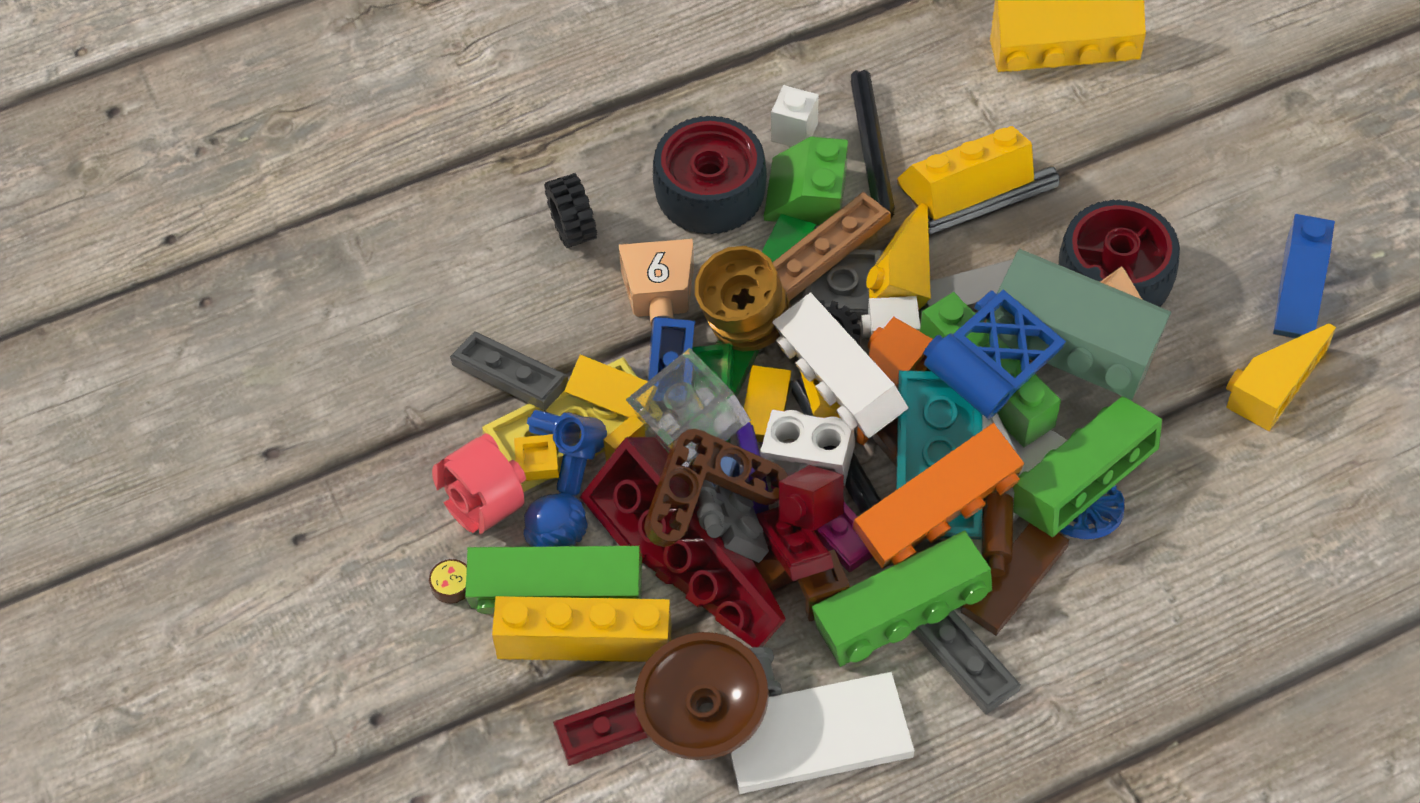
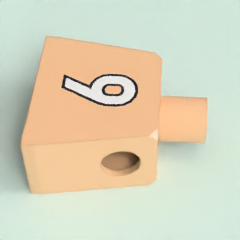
M693 239L619 244L621 273L634 315L638 317L650 316V324L652 326L654 317L674 319L673 314L689 311L694 273Z

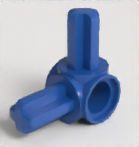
M541 410L533 411L531 417L527 419L529 431L536 435L553 434V441L559 448L558 452L564 454L556 486L557 490L560 493L577 496L580 493L587 459H594L595 453L600 452L604 447L603 439L607 437L606 426L597 418L584 417L570 412L558 416Z

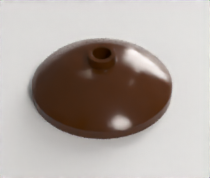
M691 633L669 641L660 647L645 663L635 687V709L644 732L663 751L689 760L714 759L729 754L741 747L754 735L761 725L769 699L767 678L759 659L740 641L719 633ZM702 704H713V707L710 711H699V707Z

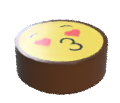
M447 559L436 564L429 575L431 591L439 601L457 603L466 598L467 565L464 562L456 559Z

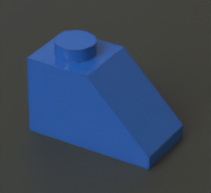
M654 317L650 343L648 382L653 383L655 388L650 398L687 402L695 321Z

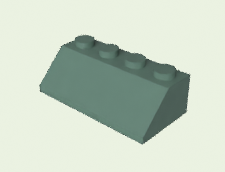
M1019 248L997 294L1004 289L1066 341L1063 348L1047 364L1132 400L1145 379L1171 311ZM1002 306L994 312L996 323L1015 324L1014 316ZM997 334L1009 348L1019 349L1017 335ZM1026 336L1027 350L1045 351L1049 347L1038 336Z

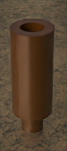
M992 492L983 498L986 505L982 508L981 555L991 568V576L1001 577L1005 574V565L1012 562L1013 498L1006 493L999 495L998 492Z

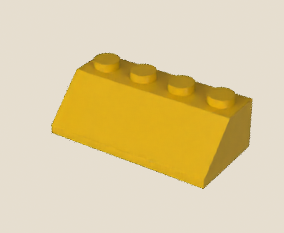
M995 0L990 43L997 72L1141 59L1146 36L1144 0Z

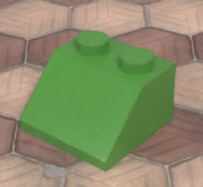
M810 136L773 157L764 221L777 222L780 214H784L820 226L842 208L848 140Z

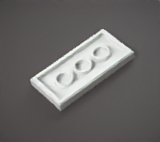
M892 672L769 697L767 710L761 725L745 744L730 753L739 794L913 758L914 747Z

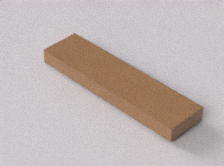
M862 192L772 262L789 301L889 223L891 212L865 192Z

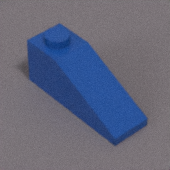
M1300 214L1294 215L1285 244L1273 334L1298 338L1316 329L1332 247L1334 220Z

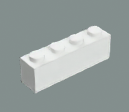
M811 292L772 321L781 335L776 339L779 347L789 359L795 355L799 358L795 364L809 382L815 378L820 382L815 387L830 406L835 402L840 405V408L836 411L851 430L858 426L869 439L908 409L895 384Z

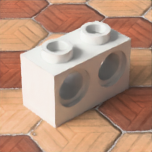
M772 410L760 451L761 457L780 465L787 472L788 476L808 465L843 474L845 486L855 446L854 429L851 430L838 417L821 418L805 415L796 410H787L785 412ZM786 439L796 440L792 443H782ZM825 446H836L832 450L822 449Z

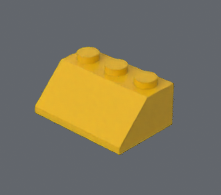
M1013 126L1001 128L992 134L974 141L965 142L959 147L941 154L931 155L923 161L912 164L897 178V184L918 205L920 203L928 205V215L935 221L1033 182L1032 142Z

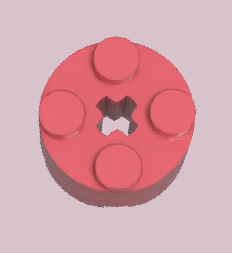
M487 433L473 439L433 466L432 476L437 491L444 487L449 496V499L443 503L455 520L471 533L479 530V534H483L520 509L525 503L521 483L526 481L523 469L515 460L508 461L499 450L496 441Z

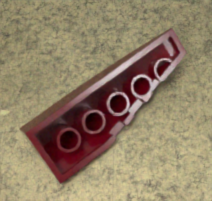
M625 437L580 495L581 500L619 546L640 547L642 563L655 571L657 578L665 584L674 585L686 594L685 598L697 607H703L715 616V620L751 647H763L784 623L786 618L754 562L747 557L726 549L722 537H709L706 530L699 524L697 518L698 506H695L688 529L681 539L667 547L657 546L652 543L645 533V520L669 453L655 437ZM679 477L670 479L669 487L675 496L685 498L689 495V486L685 480ZM670 508L668 514L661 521H657L663 525V533L668 534L673 530L669 526L672 513L677 509Z

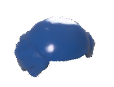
M567 493L548 494L533 501L524 514V538L530 547L576 546L577 542L582 541V537L586 534V529L588 528L586 512L582 503L575 496Z

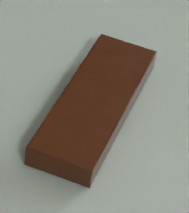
M1029 523L1013 543L1012 562L1005 565V574L1001 577L991 576L992 591L975 604L963 605L961 613L997 636L1068 548L1070 539L1060 533H1057L1052 538Z

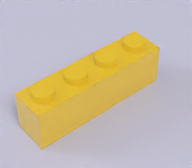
M496 596L492 638L497 659L647 662L660 647L671 641L670 599Z

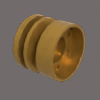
M747 246L725 248L713 254L701 266L695 279L696 299L716 338L723 344L732 343L733 349L742 352L755 351L774 343L781 336L772 321L790 308V301L771 259L760 250Z

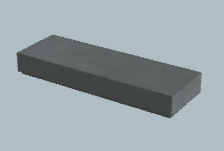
M476 331L450 356L452 366L544 411L560 396L569 381L568 375Z
M954 610L950 611L947 617L940 622L922 624L912 631L985 715L1020 691L1021 684Z

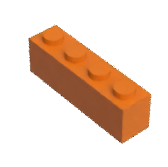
M992 423L855 518L852 528L882 569L891 563L896 565L914 556L917 552L913 547L926 538L930 543H933L951 530L948 523L962 514L967 519L977 513L986 505L983 498L996 490L1001 495L1011 489L1020 481L1017 475L1025 463L997 426Z

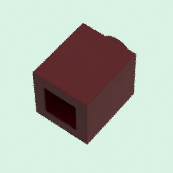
M808 465L779 481L780 521L815 531L844 514L843 474Z

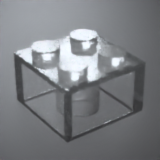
M690 348L626 399L638 418L645 424L646 429L660 442L668 453L674 441L688 429L702 430L726 441L751 421L733 391ZM693 442L686 446L689 449V455L682 466L689 467L690 462L699 454L695 451L696 444Z

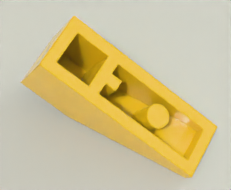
M920 203L904 220L876 264L870 269L866 280V286L869 288V299L917 296L918 311L931 299L928 205Z
M1328 323L1254 357L1244 371L1238 368L1226 387V390L1231 392L1226 408L1270 431L1327 352L1336 327Z

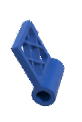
M1004 289L998 294L992 290L989 291L976 303L974 308L978 312L953 335L948 334L944 338L940 334L937 335L923 352L927 356L924 365L988 420L995 416L1011 396L1053 358L1066 343L1063 338ZM1002 306L1014 316L1015 324L996 323L994 312ZM971 332L989 333L990 347H977L967 336ZM997 334L1017 335L1019 349L999 348ZM1026 336H1038L1049 347L1045 351L1027 350ZM1000 359L1020 360L1022 372L1014 378L1001 367Z

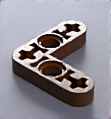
M688 429L671 446L645 520L644 529L646 536L652 543L661 547L671 546L681 539L688 529L704 479L759 504L769 505L779 500V481L788 477V474L784 468L772 461L702 430ZM693 442L696 444L695 451L699 454L690 462L689 467L682 466L689 455V449L686 446ZM723 457H730L737 461L740 467L738 477H730L723 472L721 468V459ZM750 474V476L753 477V479L746 483L745 480L748 478ZM766 476L772 478L771 485L776 487L770 492L765 490L766 483L762 481ZM679 477L686 481L689 486V495L687 497L680 498L671 492L669 487L671 478ZM670 508H675L677 510L672 513L669 526L673 530L665 534L662 532L663 525L657 521H661L668 514Z

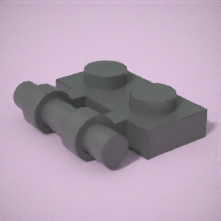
M704 479L696 506L699 507L697 518L700 526L706 530L709 537H722L726 549L759 563L769 552L763 535V528L759 524L755 513L753 501L717 485L714 487L713 483Z

